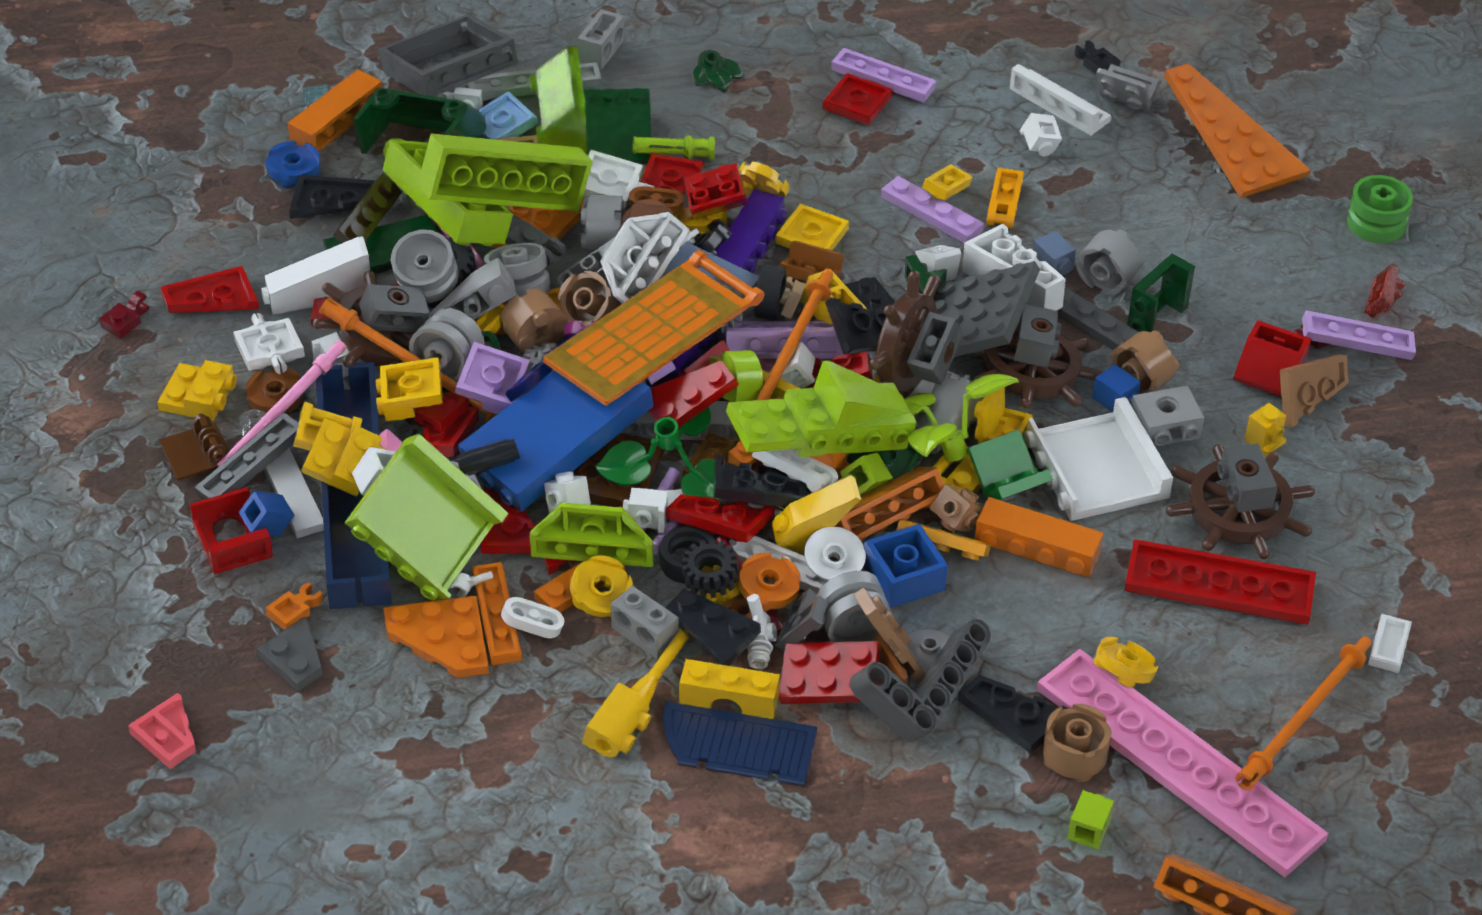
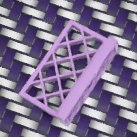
M735 321V328H730L728 325L725 326L726 345L731 351L751 350L758 359H777L797 321ZM810 321L799 343L802 341L815 358L830 359L836 355H842V349L834 326L823 321Z

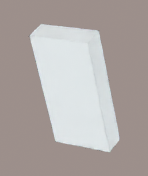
M1381 614L1368 662L1369 666L1399 673L1412 621Z

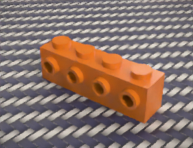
M917 467L860 496L861 500L834 527H841L851 531L862 542L863 538L886 530L888 525L899 522V520L908 519L917 510L929 508L944 487L938 468Z
M1176 854L1165 857L1153 888L1162 891L1161 895L1177 903H1180L1182 900L1192 905V910L1201 915H1296L1298 911L1293 907Z

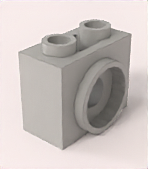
M1188 385L1133 395L1131 406L1155 447L1201 438L1204 416Z

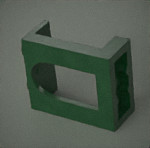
M1174 254L1169 255L1133 287L1127 325L1138 332H1152L1154 330L1156 314L1166 305L1181 313L1185 311L1189 305L1195 266ZM1162 277L1161 289L1157 294L1153 296L1146 292L1150 286Z

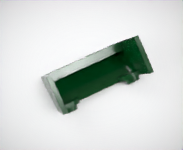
M387 88L376 90L353 118L361 153L363 154L370 150L390 122L445 131L444 135L480 138L487 128L485 115L463 101Z

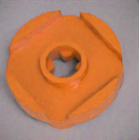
M772 553L755 554L745 560L739 572L738 588L740 593L746 600L752 594L759 595L763 612H767L770 609L783 608L791 604L798 596L800 584L799 570L794 563L783 556L780 560L772 558ZM767 577L768 580H775L774 584H767L764 582V578Z

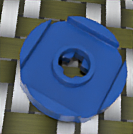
M296 141L280 143L270 149L269 157L265 160L268 175L273 180L280 182V185L284 188L294 187L298 182L299 175H320L319 152L314 146L305 142L304 146L296 145Z

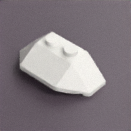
M669 212L628 218L600 261L614 297L623 304L659 280L690 229Z

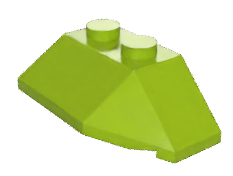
M561 503L530 532L531 557L587 561L590 557L602 555L614 558L622 565L653 567L654 564L652 539L627 511L621 507Z

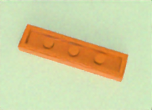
M502 562L472 566V576L489 571L493 573L492 579L475 585L491 666L522 661L517 629L510 627L501 617L504 604L510 598Z

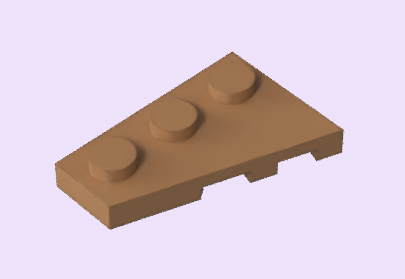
M1337 354L1280 369L1282 411L1286 415L1284 427L1293 428L1299 423L1298 419L1301 416L1312 413L1315 410V405L1322 400H1328L1349 383L1347 355Z
M865 588L853 594L867 618L885 642L889 644L899 661L906 666L916 684L923 680L926 674L907 645L912 641L905 629L899 625L890 610L887 611L879 596L876 594L871 597Z

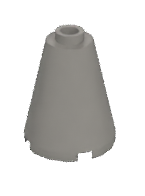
M947 373L942 385L935 383L931 394L935 396L936 402L927 407L930 408L939 425L953 423L957 426L958 430H961L963 396L967 393L965 390L966 385L971 382L963 377H960L958 380L950 378L952 373ZM984 397L971 398L969 400L967 428L977 421V418L974 417L975 406ZM922 413L916 430L924 426H933L926 413ZM941 444L936 446L930 454H936L942 449Z

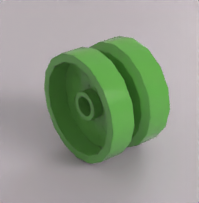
M1371 175L1360 179L1354 186L1347 217L1349 229L1356 236L1370 242L1390 243L1398 240L1406 231L1413 201L1411 189L1404 182L1384 175Z

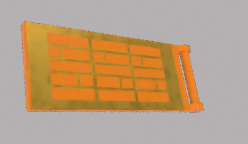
M698 249L686 262L545 355L544 363L601 404L607 406L747 308L760 304L765 293L758 287L753 288L710 260L705 252ZM702 267L703 269H705L706 271H708L709 273H711L712 275H714L715 277H717L718 279H720L721 281H723L724 283H726L727 285H729L730 287L744 295L745 298L742 299L741 297H739L726 287L722 286L721 284H719L718 282H716L715 280H713L697 268Z

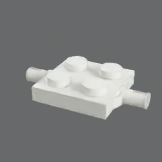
M590 151L588 157L593 161L583 196H623L622 200H624V208L626 209L629 202V193L632 189L640 186L654 187L639 182L643 165L598 151Z
M257 313V316L253 314L251 317L253 326L233 332L235 342L249 371L260 370L273 365L275 372L281 374L280 368L282 373L287 370L285 362H292L295 359L305 357L303 345L289 318L265 322L262 314Z

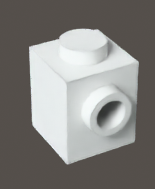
M562 472L555 475L556 479L544 483L549 514L561 503L591 505L586 476H574L573 472Z

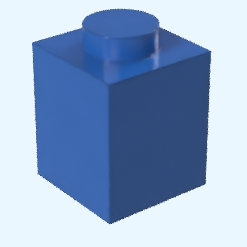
M1114 364L1095 377L1092 398L1113 412L1115 399L1126 397L1131 405L1133 395L1139 394L1141 382Z
M255 490L239 511L250 532L267 528L269 535L273 537H280L295 516L283 495Z

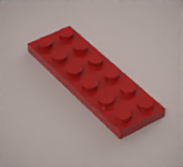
M1134 539L1124 591L1309 625L1316 572Z

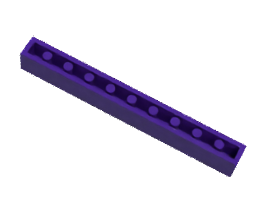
M754 189L748 198V204L743 206L729 229L732 232L731 236L719 245L715 256L754 274L758 260L763 259L766 254L768 243L774 241L777 228L785 223L787 217V210L784 209L785 197ZM716 331L672 360L676 368L675 370L653 384L646 379V385L655 387L680 377L679 373L697 360L704 348L712 345Z

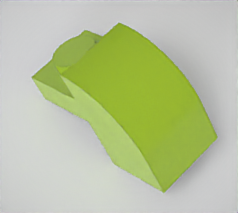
M753 351L722 352L721 356H710V365L722 360L739 383L737 387L722 398L731 402L757 399L763 387V374L760 361Z

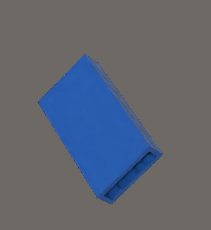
M553 370L458 445L459 452L461 454L462 452L507 438L508 440L514 438L520 459L476 473V475L487 489L493 488L498 492L506 505H513L522 512L545 494V482L556 479L555 475L558 473L574 471L654 407L651 388L642 381L605 406Z

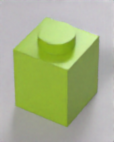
M878 452L861 456L840 471L843 479L849 476L855 477L860 496L884 485L893 478Z
M1083 790L1070 819L1067 839L1099 850L1111 822L1114 800Z

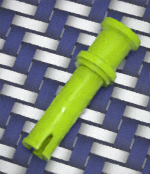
M687 135L684 139L634 136L633 153L683 155V158L686 159L706 157L708 160H713L715 155L714 136H710L708 139L692 138V135ZM649 145L670 146V147H658V146H649Z

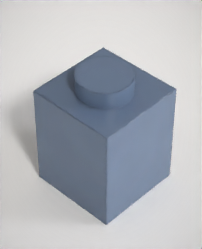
M1057 231L1034 240L1033 250L1037 253L1039 261H1046L1061 275H1066L1073 271L1076 249Z

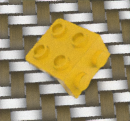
M1004 387L984 396L982 401L977 402L974 410V417L977 418L975 439L980 444L1016 430L1021 431L1024 439L1028 419L1033 418V415L1005 408Z

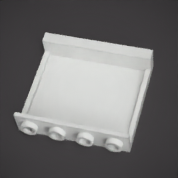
M1126 397L1115 399L1114 410L1111 413L1038 429L1033 418L1028 419L1027 431L1024 432L1026 447L1028 449L1031 448L1034 453L1035 462L1039 469L1043 471L1046 469L1050 470L1053 480L1047 482L1050 490H1054L1060 509L1062 511L1065 510L1070 521L1170 498L1173 476Z

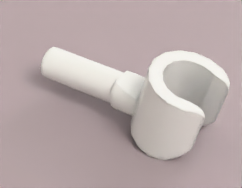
M489 571L472 577L465 573H460L450 587L460 588L456 595L457 597H466L472 586L492 579L493 573Z

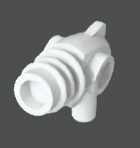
M752 594L747 597L752 620L759 622L761 625V633L747 647V658L751 668L761 670L765 669L770 661V655L773 650L771 642L777 640V629L775 623H771L770 616L763 612L759 595Z

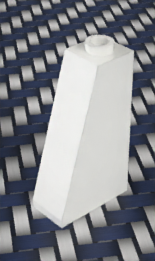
M363 236L265 275L266 287L261 288L264 305L270 304L272 315L313 308L314 299L328 297L322 290V286L325 283L333 284L344 293H349L355 288L366 286L364 273L370 271V263Z

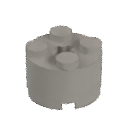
M584 196L583 208H581V224H584V233L581 236L582 249L596 250L616 237L621 229L624 216L623 196Z
M1121 229L1117 231L1103 230L1097 233L1079 253V261L1076 263V268L1081 279L1089 287L1097 286L1103 289L1100 293L1115 295L1139 271L1144 263V259L1130 240V236L1126 231Z

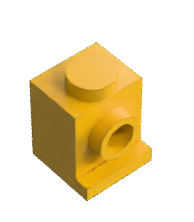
M1267 403L1249 415L1244 441L1250 445L1258 444L1263 455L1267 456L1286 443V438L1283 437L1286 415L1271 403Z

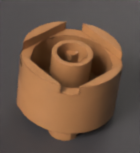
M584 271L578 275L573 274L566 279L558 294V302H560L561 311L565 314L566 319L569 322L582 321V326L591 325V321H598L622 304L614 297L607 278L593 271Z
M540 289L526 290L528 294L519 297L517 294L505 305L501 313L500 321L503 323V331L524 354L525 349H531L533 344L541 347L543 342L546 344L558 343L564 335V325L569 322L554 301Z
M1155 330L1152 332L1141 331L1136 333L1110 353L1113 363L1109 367L1116 364L1141 382L1139 394L1156 391L1170 381L1175 371L1179 369L1178 360L1164 343L1163 336Z
M1073 704V708L1063 709L1062 706L1054 710L1047 721L1043 746L1044 764L1046 767L1062 776L1075 778L1080 782H1087L1093 775L1100 772L1107 762L1112 734L1111 726L1109 728L1105 715L1098 709L1085 704Z

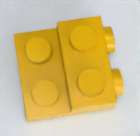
M438 357L380 366L381 378L376 379L378 396L381 397L376 398L379 415H384L386 422L415 417V408L443 404L441 367Z
M208 360L204 361L202 367L179 363L157 402L158 410L193 418L198 414H204L209 416L211 421L214 422L218 412L224 409L229 392L235 389L237 376L233 373V365Z
M324 418L301 473L357 497L359 488L352 472L369 447L385 449V447L380 446L383 437L356 425L351 430Z

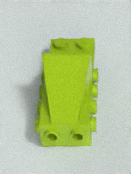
M828 360L822 362L814 388L787 389L783 399L729 402L726 409L747 453L795 449L799 457H809L841 452L848 454L907 449L909 443L908 435L915 431L916 428L915 417L909 411L903 396L899 393L894 383H877Z

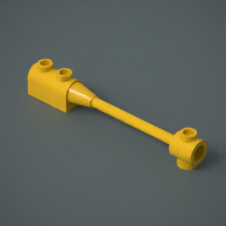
M715 565L713 568L704 566L701 571L711 573L718 571L722 567ZM734 583L732 591L726 588V595L721 596L720 592H717L716 598H711L710 593H707L705 598L722 605L740 595L738 583ZM681 629L648 674L644 675L631 688L618 682L588 723L582 744L609 758L617 756L619 751L625 754L630 751L636 740V737L632 735L634 730L637 729L643 732L651 720L652 715L647 712L658 685V680L689 639Z

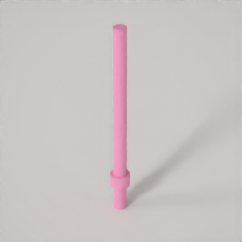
M338 340L324 355L320 354L312 362L313 366L225 455L217 466H221L283 414L321 374L325 375L333 367L332 363L347 348L341 340Z

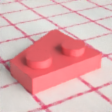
M176 693L128 725L129 733L169 769H172L196 753L195 742L190 731L187 714L184 711L182 697L179 693Z

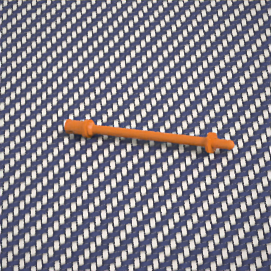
M825 269L819 280L809 282L807 292L810 297L756 400L770 399L819 302L827 301L831 297L832 290L828 285L833 277L832 270Z
M328 297L322 304L319 313L338 323L343 331H356L403 362L422 360L360 321L358 312L354 309L348 310L331 297ZM441 372L442 387L455 393L458 382ZM469 398V404L486 414L485 422H488L497 415L483 410V402Z
M1363 636L1355 645L1346 644L1341 648L1339 654L1341 661L1267 747L1263 751H1254L1249 756L1246 766L1235 776L1236 782L1242 779L1238 783L1239 787L1250 791L1262 776L1268 775L1274 768L1272 761L1349 670L1351 668L1359 670L1365 665V652L1372 643L1369 637Z

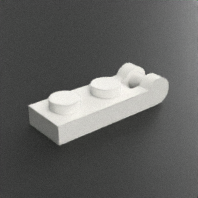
M795 449L753 452L752 457L762 461L765 466L776 468L786 473L789 478L806 483L807 488L813 493L836 483L838 480V474L835 469L814 458L799 457Z

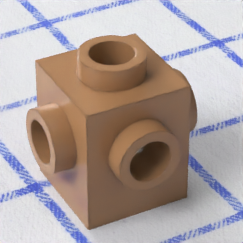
M945 484L929 509L942 519L940 523L946 529L952 532H956V530L969 532L976 526V521L983 506L977 502L979 497L971 490Z

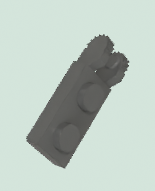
M513 214L506 244L535 243L545 248L547 266L554 262L555 254L560 257L566 253V247L561 240L559 241L558 238L545 234Z

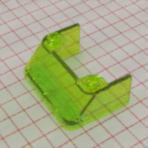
M566 46L536 68L535 75H530L531 91H536L537 109L540 108L541 126H536L537 142L548 145L580 147L587 155L586 109L578 47Z

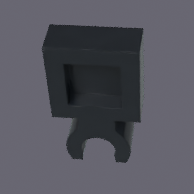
M1089 40L1085 41L1084 49L1078 45L1075 46L1074 55L1078 59L1084 60L1083 65L1094 74H1096L1098 68L1108 70L1111 64L1120 67V59L1105 48L1095 49L1094 43Z

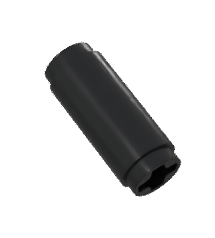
M507 438L462 452L456 458L460 470L465 475L470 476L515 462V460L520 459L515 439L508 440Z

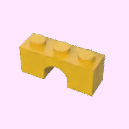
M686 659L679 682V703L711 709L713 701L729 699L741 707L742 714L774 719L779 700L780 674Z

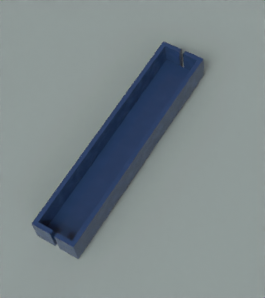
M374 362L356 363L348 366L350 389L344 390L342 365H333L325 375L321 374L316 379L317 409L351 419L353 416L362 418L361 428L380 435ZM321 481L329 609L358 607L357 602H364V606L392 604L389 562L379 558L374 552L375 549L367 542L356 538L351 532L352 529L345 524V521L364 495H361L359 491L356 497Z

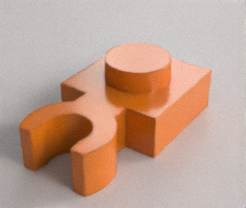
M310 582L305 583L300 587L298 594L294 595L288 591L266 606V616L285 630L303 617L308 618L311 616L310 608L318 607L323 603V592L318 591L316 594L310 595L313 593L312 584Z

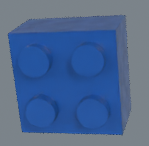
M921 524L865 541L864 550L866 558L863 567L879 580L890 608L945 590L948 565Z

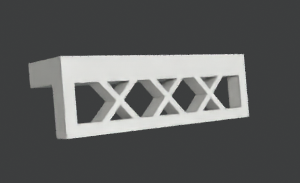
M1019 64L1012 68L1010 90L1088 135H1093L1111 121L1110 114L1035 71L1028 70Z

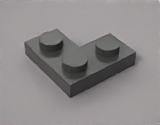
M807 589L790 605L783 628L775 644L784 653L786 643H803L811 631L817 632L826 621L824 613L828 601L819 595L816 597L817 594L811 589Z

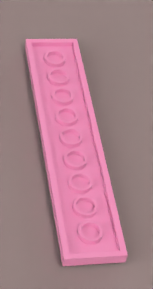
M1078 649L1038 681L1037 691L1059 707L1073 708V704H1085L1101 711L1107 718L1106 722L1109 728L1111 726V747L1284 878L1327 841L1328 832L1259 781L1250 791L1239 787L1238 783L1242 779L1236 782L1235 776L1242 768L1134 688L1122 685L1117 680L1118 676L1096 666L1093 658L1081 649Z

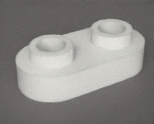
M520 597L509 598L501 611L503 621L510 627L544 638L557 637L564 625V617L556 609Z

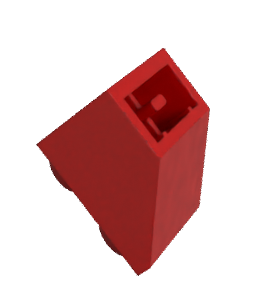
M737 163L722 165L717 169L696 173L684 178L690 211L695 219L748 204L745 186Z
M1257 320L1247 337L1233 380L1282 397L1280 369L1307 363L1312 338Z

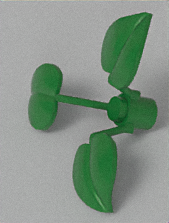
M709 407L681 427H678L677 421L671 417L660 418L654 425L656 437L651 439V447L648 454H646L642 444L632 440L623 441L613 446L606 453L604 458L596 464V470L601 476L612 483L623 486L636 485L650 476L651 466L648 460L653 458L657 446L667 451L676 448L687 469L690 471V473L682 478V493L684 495L714 498V460L703 459L694 468L681 443L683 433L687 436H697L709 427L711 423Z

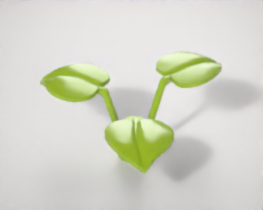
M990 374L982 376L966 385L965 390L967 393L963 396L961 430H958L957 426L953 423H943L940 425L937 423L930 408L927 407L936 402L933 394L917 393L904 398V402L912 415L922 411L927 414L933 425L921 427L908 435L910 446L923 456L928 457L931 451L941 444L946 461L954 462L965 458L968 455L964 439L969 437L967 431L969 400L971 398L977 399L987 396L1008 385L1019 383L1018 379L1004 374Z

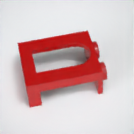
M248 487L189 504L193 527L214 575L273 557L271 538L267 528L250 532L239 514V511L250 497ZM231 518L238 520L243 525L246 532L245 535L217 542L213 533V527L218 521Z

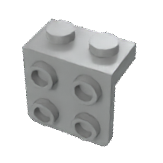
M1112 64L1108 70L1098 68L1096 72L1100 96L1110 102L1119 101L1125 103L1128 107L1135 110L1143 109L1148 111L1160 85L1159 79Z

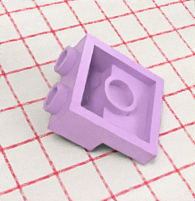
M474 342L458 380L455 393L483 402V410L498 414L521 396L519 394L521 388L527 390L532 373L527 372L530 360Z

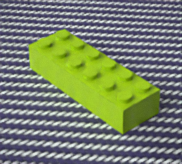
M430 134L417 185L431 200L579 211L593 161L580 147Z
M390 140L383 171L406 195H409L415 201L417 206L421 207L428 214L429 218L433 219L440 226L441 230L452 237L455 243L464 246L469 245V243H479L484 246L505 244L513 213L504 205L429 199L417 185L428 142Z

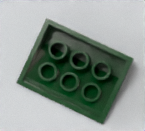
M649 88L543 91L544 144L580 147L587 156L591 150L637 164L647 165L651 154H634L633 137L651 138Z

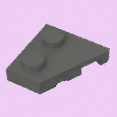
M305 617L257 648L258 657L297 692L323 675L310 626Z

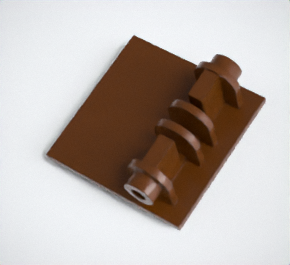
M198 414L195 416L193 422L194 429L159 439V443L177 480L218 468L217 464L230 451L216 423H211V419L207 415Z

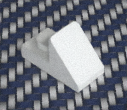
M938 245L915 251L919 261L927 263L928 272L946 269V282L956 279L961 257L960 248Z

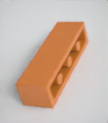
M357 69L287 123L289 141H296V145L304 146V142L311 144L320 152L354 125L353 118L376 90L383 88L382 81Z
M988 497L976 521L974 540L991 544L993 548L1090 578L1101 553L1104 532Z

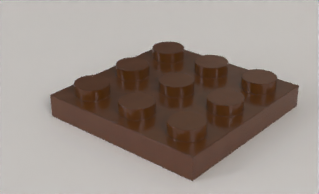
M620 433L572 472L574 476H586L590 502L611 507L622 506L623 508L624 499L629 500L631 488H650L665 450L659 446L656 447L653 458L648 460L651 466L650 476L643 482L632 486L618 485L608 481L598 473L596 464L604 458L613 446L623 441L632 440L642 444L646 454H648L651 447V439Z

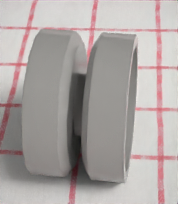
M420 229L403 236L392 249L390 261L398 285L422 287L427 303L442 300L457 285L459 276L458 266L451 244L443 235L433 230Z
M535 243L509 244L498 247L485 255L484 264L496 258L500 259L512 275L516 295L518 294L519 297L528 294L526 290L540 289L545 293L550 291L549 272L544 269L547 266L545 248Z
M452 308L440 309L432 314L425 324L413 334L409 342V352L422 360L438 357L441 372L457 381L460 378L473 343L477 342L484 345V338L474 320L462 311Z
M867 571L846 572L830 579L820 588L816 597L819 595L828 601L824 613L826 616L824 628L831 642L873 641L874 635L879 634L853 595L862 588H865L871 597L877 594L887 608V611L890 610L893 614L885 598L882 586L875 575Z

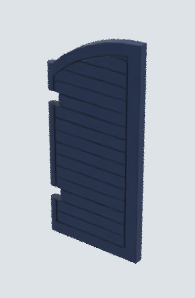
M665 701L663 714L665 737L673 755L678 760V765L697 768L698 761L707 762L706 769L766 780L769 779V774L772 773L779 775L778 782L805 785L817 734V726Z

